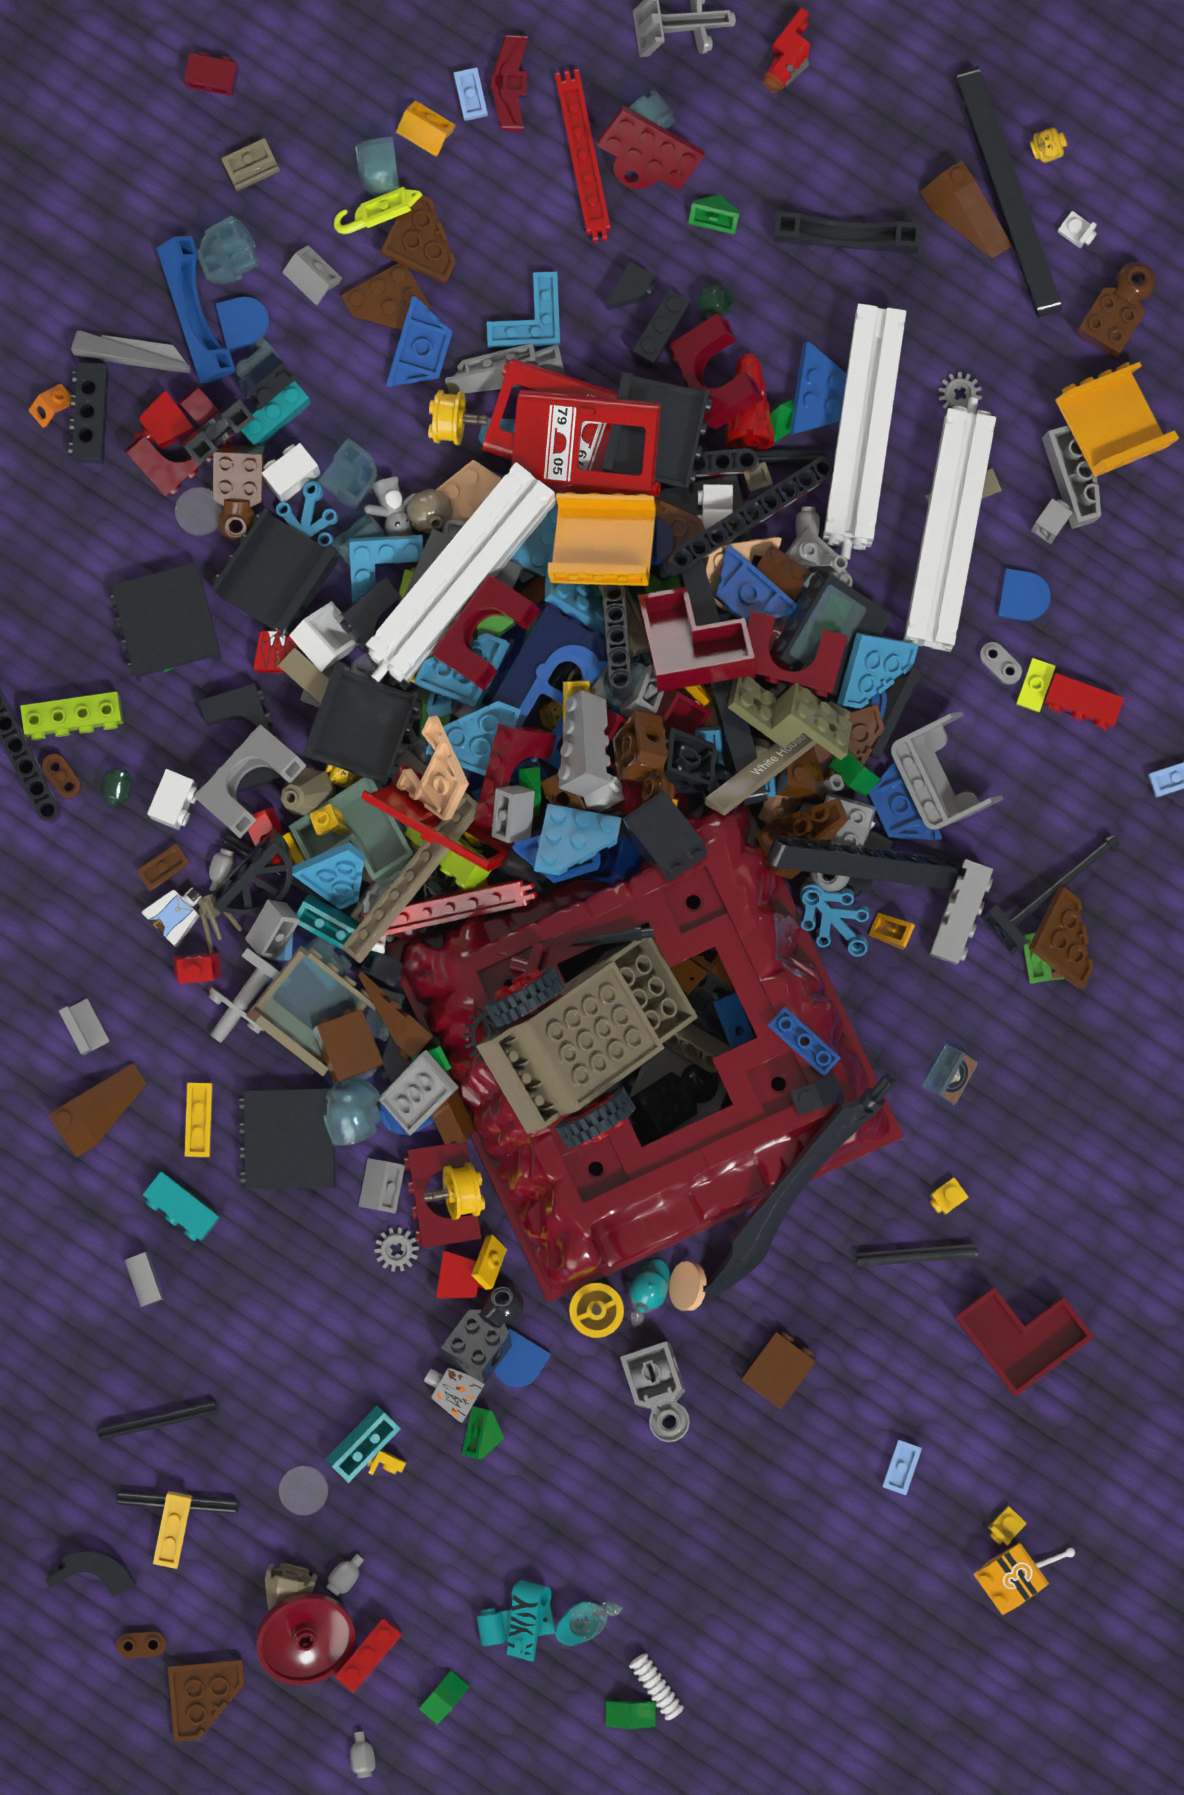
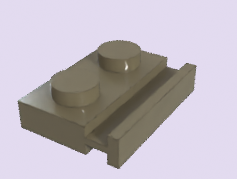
M265 138L221 158L236 191L280 172Z

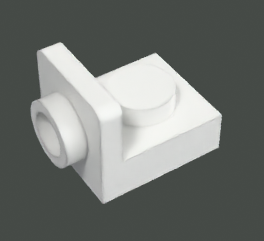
M1072 211L1057 232L1081 249L1085 243L1089 245L1097 235L1094 231L1097 224L1094 222L1090 224Z

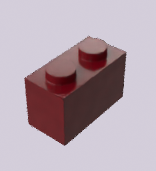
M204 52L190 53L184 83L186 88L233 97L239 68L237 62H234L229 57L217 59Z

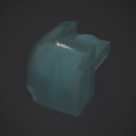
M393 137L371 139L357 144L355 148L358 172L362 186L366 191L379 197L399 189Z
M230 216L204 232L205 236L201 241L200 249H197L208 281L215 284L235 282L244 278L243 274L260 265L253 248L256 246L248 229L237 218Z
M347 438L333 456L332 464L320 477L318 483L334 494L338 501L350 508L356 509L376 482L377 469L374 459L367 451Z
M349 1078L337 1083L326 1095L328 1100L327 1115H323L333 1145L355 1144L374 1135L377 1132L376 1125L381 1120L380 1112L376 1105L381 1096L377 1089L369 1082L360 1078Z

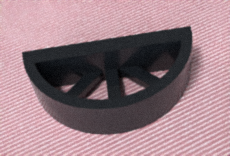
M272 829L212 892L214 908L230 914L248 915L261 912L267 900L280 901L283 899L293 880V866L289 845L281 834ZM277 853H279L284 861L282 863L267 864ZM283 871L274 884L257 875ZM249 882H253L264 890L251 894Z

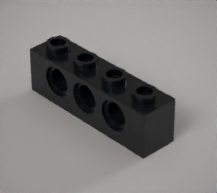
M77 362V370L73 369L72 382L76 384V393L71 395V407L75 408L74 417L70 418V432H73V441H69L68 454L72 456L75 463L104 464L109 368L107 364ZM89 384L96 386L92 394H85L83 392L84 388ZM87 408L94 409V414L90 418L82 417L83 411ZM83 433H93L92 439L89 442H82L81 436Z

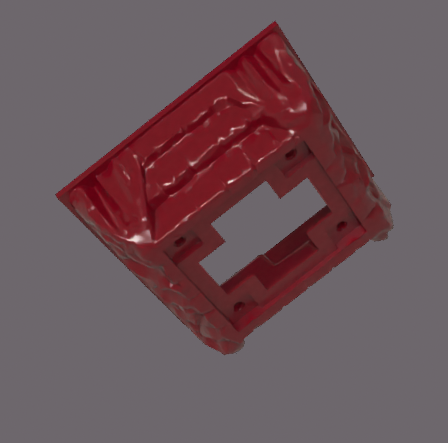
M705 799L689 805L688 813L682 814L702 838L708 856L669 883L635 849L632 840H628L601 851L598 870L556 882L545 900L534 898L530 899V903L525 906L452 921L451 926L444 924V931H439L436 928L435 934H430L423 938L399 939L385 946V951L389 957L404 964L400 983L419 1024L435 1039L429 1046L437 1043L451 1066V1069H449L451 1077L459 1087L458 1092L476 1128V1131L470 1133L548 1303L757 1206L840 1104L859 1099L866 1088H873L878 1082L808 931L803 930L801 927V916L782 876L775 875L766 860V854L755 835L760 829L749 806H742L740 803L726 815H723L705 805ZM691 896L697 897L700 900V906L697 909L688 908L686 905L687 898ZM647 922L650 927H653L654 936L669 968L708 949L716 948L757 1036L756 1039L712 1058L733 1105L641 1147L628 1117H626L627 1121L621 1126L614 1129L612 1127L608 1130L609 1135L599 1141L594 1139L586 1145H579L574 1148L566 1147L555 1128L564 1117L568 1116L567 1114L559 1117L546 1128L527 1134L492 1072L485 1067L486 1062L483 1060L481 1064H478L476 1061L480 1055L477 1054L474 1057L469 1055L474 1050V1047L465 1048L466 1043L472 1042L471 1038L466 1039L463 1037V1034L471 1033L470 1029L464 1027L465 1024H474V1021L469 1018L470 1014L478 1018L480 1016L476 1011L478 1007L483 1013L486 1012L485 1003L495 997L493 993L504 987L507 981L521 975V973L510 971L511 959L513 956L529 960L534 942L550 948L544 968L554 966L563 984L566 983L557 964L598 946L568 945L582 938L634 929ZM784 1007L840 1057V1060L824 1077L767 1026ZM483 1022L477 1030L478 1044L488 1036V1029ZM490 1025L493 1034L498 1031V1029H494L492 1025ZM800 1038V1044L802 1046H807L809 1044L807 1038ZM837 1076L845 1100L798 1117L789 1093L815 1082ZM776 1077L782 1078L785 1082L784 1090H773L771 1087L772 1079ZM885 1096V1103L877 1113L870 1117L855 1134L833 1153L810 1181L904 1137ZM593 1162H599L603 1166L602 1174L592 1176L588 1171L589 1165Z

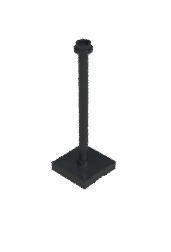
M1112 834L1103 836L1102 844L1011 919L1004 914L997 904L981 917L983 922L1011 955L1028 943L1016 926L1052 898L1058 887H1065L1108 850L1114 852L1119 842Z

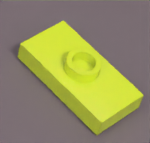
M1032 658L1016 705L1040 712L1056 666Z

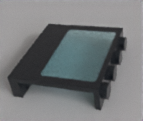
M818 569L811 577L806 591L798 599L797 606L792 615L786 620L781 634L773 642L770 655L801 671L810 666L815 660L823 629L847 635L848 639L833 696L839 698L856 633L881 636L893 615L830 573Z

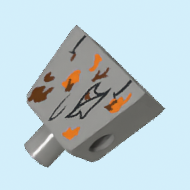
M451 1367L447 1369L444 1376L430 1369L424 1382L436 1388L431 1398L461 1423H463L485 1385L468 1374Z

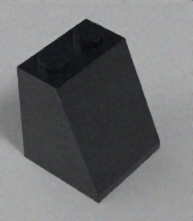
M664 790L623 818L635 849L667 883L679 877L708 856L702 838Z

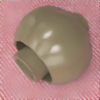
M426 489L416 493L407 506V516L412 527L426 534H431L432 529L442 530L445 522L451 519L453 513L448 497L434 489Z

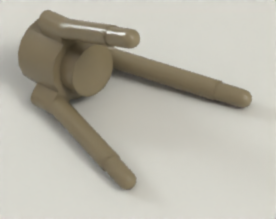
M213 894L197 902L200 907L198 912L202 919L209 953L214 952L207 919H210L219 940L222 939L215 919L221 913L220 910L213 907ZM223 912L236 929L242 931V927L234 916Z

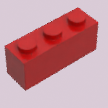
M1055 673L1043 704L1048 705V709L1053 712L1061 713L1065 711L1071 713L1070 717L1075 720L1084 722L1087 719L1093 721L1095 727L1107 730L1108 727L1113 728L1115 726L1124 698Z
M383 1617L339 1670L335 1678L354 1693L403 1632L387 1618Z

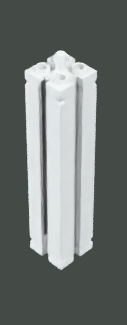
M858 304L855 314L833 464L834 470L831 478L823 541H828V545L842 546L841 555L845 556L847 560H850L851 548L865 550L866 547H871L874 539L906 310L880 309L877 306Z
M969 397L967 408L961 406H953V409L948 408L944 418L903 641L913 642L921 647L927 646L932 647L931 649L951 652L955 645L996 417L991 416L990 412L979 410L976 413L978 399Z
M517 462L512 466L510 472L503 477L376 631V635L371 637L366 643L369 648L368 654L371 656L370 658L379 665L371 675L372 678L379 682L389 670V673L399 682L404 679L409 683L412 680L414 674L420 670L424 660L430 658L436 644L444 638L451 623L458 618L463 611L465 603L471 600L488 574L495 578L546 517L548 511L556 505L555 493L550 488L535 479L531 473Z

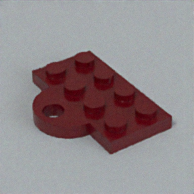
M625 106L620 108L597 140L598 147L615 156L614 173L617 179L623 185L634 189L647 188L656 183L657 180H660L679 191L705 155V151ZM635 171L638 176L629 178L625 173Z

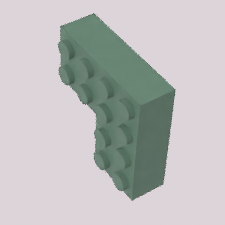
M365 777L312 811L314 812L328 804H332L341 810L349 832L340 836L334 831H329L319 836L316 834L312 824L310 813L289 826L306 860L350 842L365 854L364 865L372 880L381 886H385L396 879L418 850L411 846V840L404 835L407 830L402 822L362 800L361 797L364 790L372 793L383 788L381 783Z

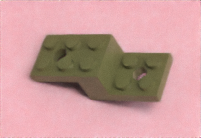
M746 676L733 679L728 708L782 748L787 747L804 733L841 760L847 755L852 723L845 716L832 709L829 704L813 695L809 689L802 687L796 682L780 697L776 698L770 691L765 690L751 677Z

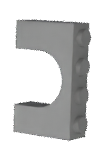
M259 725L249 735L245 742L233 752L232 756L194 796L239 838L257 821L237 801L236 791L242 777L252 769L269 767L288 783H291L306 767L297 755L262 725Z

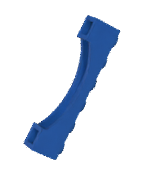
M192 236L173 237L157 247L160 261L200 383L218 382L236 370L229 348L224 349L215 339L201 309L196 285V260L199 259L193 238Z

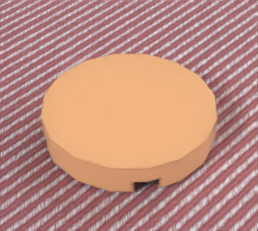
M690 1261L681 1262L671 1274L669 1294L671 1302L679 1310H695L700 1306L705 1297L703 1285L706 1286V1276L699 1264Z

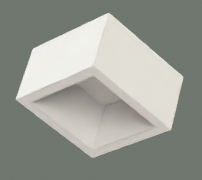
M301 443L297 446L292 444L283 451V457L277 461L273 459L263 467L265 471L262 472L265 482L281 502L289 500L303 489L305 483L313 481L321 475L318 465Z
M332 601L303 619L289 635L321 672L348 655L357 646L355 644L357 639L352 633L347 634L339 625L341 620L337 616L342 612Z
M166 769L147 815L152 820L180 830L181 825L185 826L189 819L190 813L188 808L190 803L195 804L197 800L194 796L199 792L197 790L198 785L194 780Z

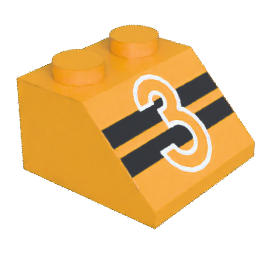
M1021 1543L990 1559L973 1574L1002 1615L1018 1607L1049 1584Z

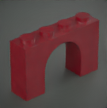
M718 313L670 344L674 352L671 354L672 358L682 370L680 376L684 383L691 389L708 390V397L713 398L710 412L705 411L703 421H706L714 429H718L764 399L755 379L745 372L722 387L715 389L707 388L704 380L707 363L716 353L737 340L728 320Z
M196 386L177 402L195 422L197 428L219 411L200 388ZM234 434L226 438L221 444L229 445L235 439ZM140 435L124 450L127 456L164 496L168 493L170 496L180 489L181 485L179 483L186 477L191 479L199 471L197 468L199 465L194 463L190 457L179 461L165 459L143 435ZM213 454L205 460L206 463L213 459Z
M488 574L471 600L465 603L463 611L458 618L451 623L444 638L436 644L432 655L439 662L484 691L498 670L473 652L471 640L476 627L489 617L503 616L527 631L541 610L533 602Z
M752 611L747 629L755 657V675L748 677L755 679L756 675L765 677V682L779 685L780 681L789 683L788 688L797 682L802 687L813 689L812 694L822 697H827V694L833 695L848 636L823 629L818 652L812 664L801 671H785L779 668L770 656V642L777 620L776 617Z
M498 723L475 816L476 821L493 826L496 788L509 786L513 770L523 759L527 757L551 759L557 735L540 729ZM537 816L532 817V828L535 825Z
M467 1141L458 1145L451 1143L408 1150L409 1156H404L406 1171L411 1170L412 1180L408 1181L410 1195H415L416 1204L412 1205L413 1218L419 1220L420 1229H415L417 1244L422 1243L423 1248L482 1239L478 1216H463L456 1220L440 1217L430 1209L428 1203L424 1202L422 1193L426 1192L431 1178L443 1171L445 1166H451L454 1169L463 1167L465 1163L470 1162Z

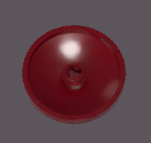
M315 1593L299 1594L279 1602L267 1612L257 1629L255 1639L256 1651L263 1668L275 1679L292 1685L313 1684L332 1676L347 1662L354 1648L355 1629L349 1613L335 1599Z

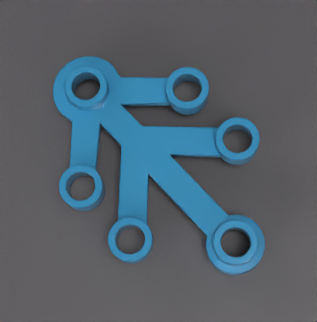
M308 481L303 486V495L306 499L301 525L292 513V507L288 503L281 502L276 507L277 514L284 518L290 527L310 539L328 525H333L338 521V514L333 509H327L323 512L322 518L311 525L315 501L320 500L324 493L323 487L316 481ZM311 486H315V492L309 494L308 489ZM287 506L288 511L285 514H281V508ZM333 513L334 518L328 521L327 515ZM324 532L319 535L317 543L327 548L333 545L334 539L329 533ZM324 537H329L327 544L322 543Z
M815 883L804 885L800 890V899L806 905L805 915L801 918L802 929L811 931L815 928L816 919L814 912L815 907H817L822 912L820 932L816 935L817 945L823 948L830 945V925L832 923L848 941L849 953L856 957L863 956L868 949L867 939L860 934H855L841 918L865 922L869 919V908L864 905L857 906L856 909L832 907L826 902H841L845 906L851 905L854 902V892L851 889L831 892L824 891L820 885ZM848 895L851 898L845 899L843 896ZM865 912L866 914L861 916L858 913ZM811 921L812 924H805L804 922ZM821 937H825V938H827V940H826V941H822V940H820V938H821Z

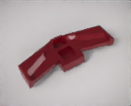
M525 35L504 36L493 74H491L490 89L493 91L500 129L506 132H524L518 97H526L527 71H519L529 40V36Z

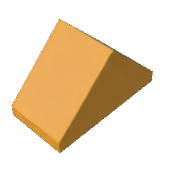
M877 913L869 936L904 950L915 925Z

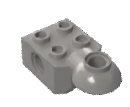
M831 793L826 795L825 802L836 798L840 799L849 817V820L830 842L865 847L877 807ZM810 872L812 882L820 885L824 891H839L846 886L850 877L838 875L834 879H827L823 873Z
M666 1341L620 1357L635 1404L652 1410L649 1423L654 1436L665 1442H675L681 1439L688 1431L690 1421L686 1409L678 1403L679 1398L685 1393L686 1389L671 1344ZM669 1416H674L676 1418V1425L671 1429H667L664 1424L665 1419Z

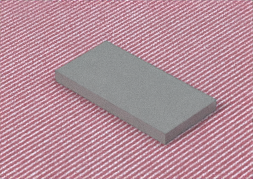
M425 1050L390 1085L378 1100L404 1130L411 1135L459 1087Z

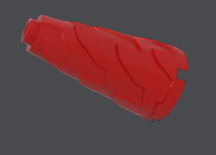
M745 354L741 359L737 360L734 378L744 372L754 378L764 399L727 422L726 446L730 449H747V447L753 446V450H765L774 445L773 425H771L770 406L767 403L765 381H763L759 360L753 354Z

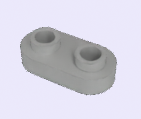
M990 642L983 646L980 651L981 662L1001 683L1006 685L1015 684L1022 674L1019 663L998 643ZM990 650L996 651L997 657L990 658L988 652ZM1006 668H1012L1014 674L1012 676L1007 675L1005 672Z

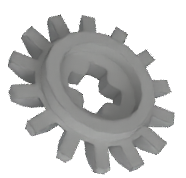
M958 372L957 379H954L953 375L950 374L951 381L949 383L946 380L942 381L946 388H939L940 392L945 393V396L939 397V400L947 401L943 408L945 409L949 405L952 406L951 409H953V406L967 408L969 397L981 400L982 396L976 395V392L982 390L981 387H974L978 382L977 379L970 382L969 378L971 375L968 373L965 379L962 378V372ZM965 389L964 395L966 398L956 400L954 390Z
M398 1227V1233L394 1234L393 1229L390 1228L389 1236L384 1232L381 1234L384 1238L383 1242L376 1240V1243L381 1245V1249H374V1251L382 1255L377 1258V1261L379 1262L384 1259L386 1262L382 1267L386 1269L391 1264V1271L395 1272L396 1266H400V1270L404 1271L403 1264L407 1263L411 1267L412 1263L409 1259H417L418 1256L413 1255L412 1251L419 1250V1246L412 1247V1243L417 1240L415 1237L411 1240L408 1239L411 1232L407 1231L405 1235H402V1228ZM401 1243L403 1245L401 1247V1250L404 1251L403 1254H397L395 1257L392 1256L393 1250L390 1246Z

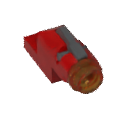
M802 7L773 44L772 52L777 56H775L770 68L763 75L764 79L762 81L763 85L773 93L783 90L785 86L787 87L809 66L807 57L809 56L810 43L798 34L802 35L810 24L808 22L809 12Z

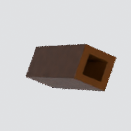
M449 1070L445 1071L447 1075L452 1079ZM458 1089L432 1114L445 1145L455 1141L456 1145L469 1140L468 1134L476 1131Z

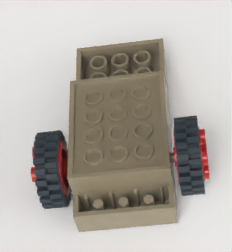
M651 937L644 938L638 942H624L566 984H563L554 966L544 968L541 971L537 968L526 975L521 974L511 981L512 985L509 987L504 986L494 992L495 997L485 1005L495 1026H505L476 1047L527 1134L542 1130L559 1117L568 1114L569 1116L564 1117L555 1128L566 1147L574 1148L575 1146L586 1145L594 1139L599 1141L609 1135L608 1130L612 1127L613 1129L617 1128L627 1121L626 1117L630 1116L636 1107L625 1088L620 1087L613 1089L611 1092L608 1091L604 1095L601 1094L663 1050V1042L698 1017Z

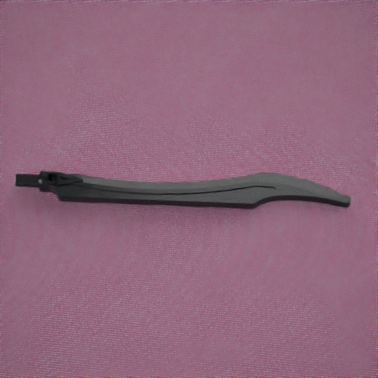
M886 1073L873 1088H866L859 1099L840 1104L732 1234L731 1250L718 1270L706 1281V1286L703 1285L705 1297L702 1302L734 1286L765 1259L780 1224L810 1179L833 1153L884 1105V1096L896 1083V1080L891 1078L890 1074Z

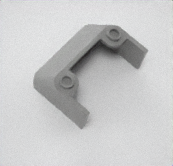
M962 712L950 713L895 741L891 748L894 761L924 824L930 829L943 828L1004 800L1002 795L979 803L977 797L970 792H963L955 796L935 752L942 749L947 743V733L943 726L963 717Z

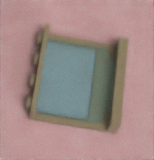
M300 946L246 1016L315 1071L324 1076L328 1071V1067L322 1063L324 1057L313 1032V1029L318 1026L317 1021L329 1016L334 1020L341 1017V1012L350 1008H354L355 1011L360 1009L363 1011L367 1005L374 1011L377 1008L371 1002L372 999L368 992L364 989L357 991L354 988L356 983L346 975L341 978L337 974L340 970L329 961L326 965L320 960L323 957L313 948L308 951Z

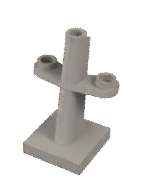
M643 0L633 10L639 57H649L664 43V33L692 30L694 31L698 52L700 54L707 53L712 49V38L707 36L705 29L733 27L736 21L735 14L730 12V10L702 12V4L705 3V0H690L691 13L665 15L660 13L659 0Z
M808 527L801 531L785 555L812 572L804 587H808L811 577L818 569L830 573L851 587L852 578L845 570L848 565L846 557L838 555Z
M249 948L245 950L242 957L257 968L234 1001H230L213 987L209 989L208 997L219 1005L223 1002L229 1006L210 1033L220 1043L226 1039L241 1017L249 1021L247 1026L259 1034L261 1030L264 1031L246 1016L247 1013L245 1011L270 978L274 980L280 972L275 969L276 967L273 964L263 960L256 955L254 950ZM288 976L281 985L287 986L291 978Z

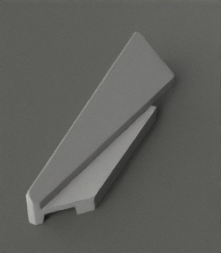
M77 331L71 348L74 355L98 358L99 361L191 374L190 366L173 345L105 335L98 337L86 332Z
M533 343L462 360L457 366L458 372L453 377L445 379L449 394L457 395L459 391L465 394L501 389L505 378L502 375L505 362H510L512 358L566 375L559 345L556 344L535 352Z

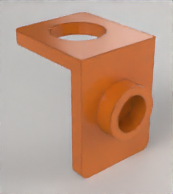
M59 384L39 394L30 407L29 412L44 428L49 424L55 413L71 406V394L62 384ZM38 406L45 410L46 418H42L39 415Z

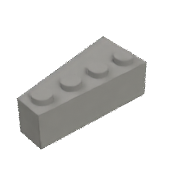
M1069 426L1050 430L1042 437L1062 501L1069 505V510L1072 512L1069 517L1071 528L1074 529L1094 523L1101 517L1097 477H1094Z
M580 690L568 697L565 703L566 717L563 725V745L560 750L562 757L561 767L558 772V788L584 797L610 783L611 774H608L606 766L610 765V756L605 754V747L609 744L608 736L604 735V729L608 725L606 699Z
M967 859L962 863L961 867L963 868L950 894L929 954L955 965L960 960H965L969 947L965 946L968 937L972 938L977 926V924H974L976 915H981L985 901H982L984 893L989 892L993 881L990 878L993 871L992 868Z

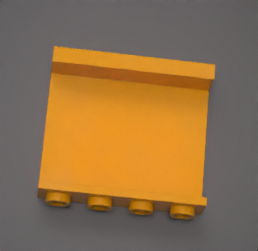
M1127 362L1117 367V371L1113 373L1111 369L1098 375V379L1095 380L1093 377H1089L1080 382V386L1077 387L1075 384L1069 385L1062 390L1063 394L1055 400L1094 477L1163 450L1179 439L1175 430L1163 435L1132 374L1142 366L1140 362L1133 365Z
M573 492L556 494L558 515L553 559L552 562L548 563V575L551 583L649 585L656 517L654 496L646 494L634 496L620 493L613 495H600L598 493L576 494Z

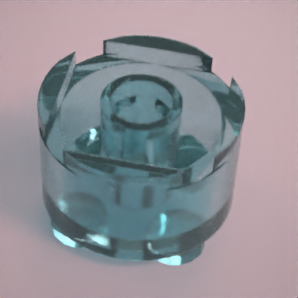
M656 90L650 91L652 96L648 99L644 95L628 108L664 129L669 128L675 122L673 118L674 111Z

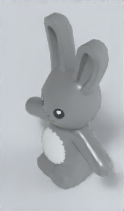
M397 476L379 480L372 485L380 506L369 504L365 506L364 510L367 514L386 517L384 528L389 537L415 535L412 531L410 519L405 511L416 493L411 494L402 501Z

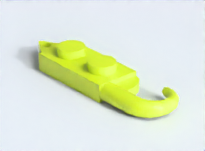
M401 187L362 203L356 211L355 221L341 225V218L348 212L344 209L336 215L333 224L334 228L341 234H349L364 227L370 228L411 211L410 207L422 196V193L416 190H406L404 187Z

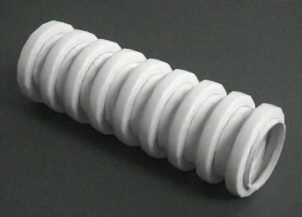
M643 1653L634 1659L629 1667L635 1670L633 1672L635 1675L638 1674L639 1682L642 1681L644 1683L642 1686L648 1689L647 1693L652 1695V1701L655 1700L657 1702L655 1705L661 1708V1714L664 1713L666 1715L664 1717L665 1720H671L680 1714L684 1707L678 1704L679 1699L674 1698V1692L671 1693L669 1691L671 1688L665 1685V1679L662 1680L660 1678L662 1675L656 1672L657 1667L651 1665L653 1662L647 1659L648 1654Z

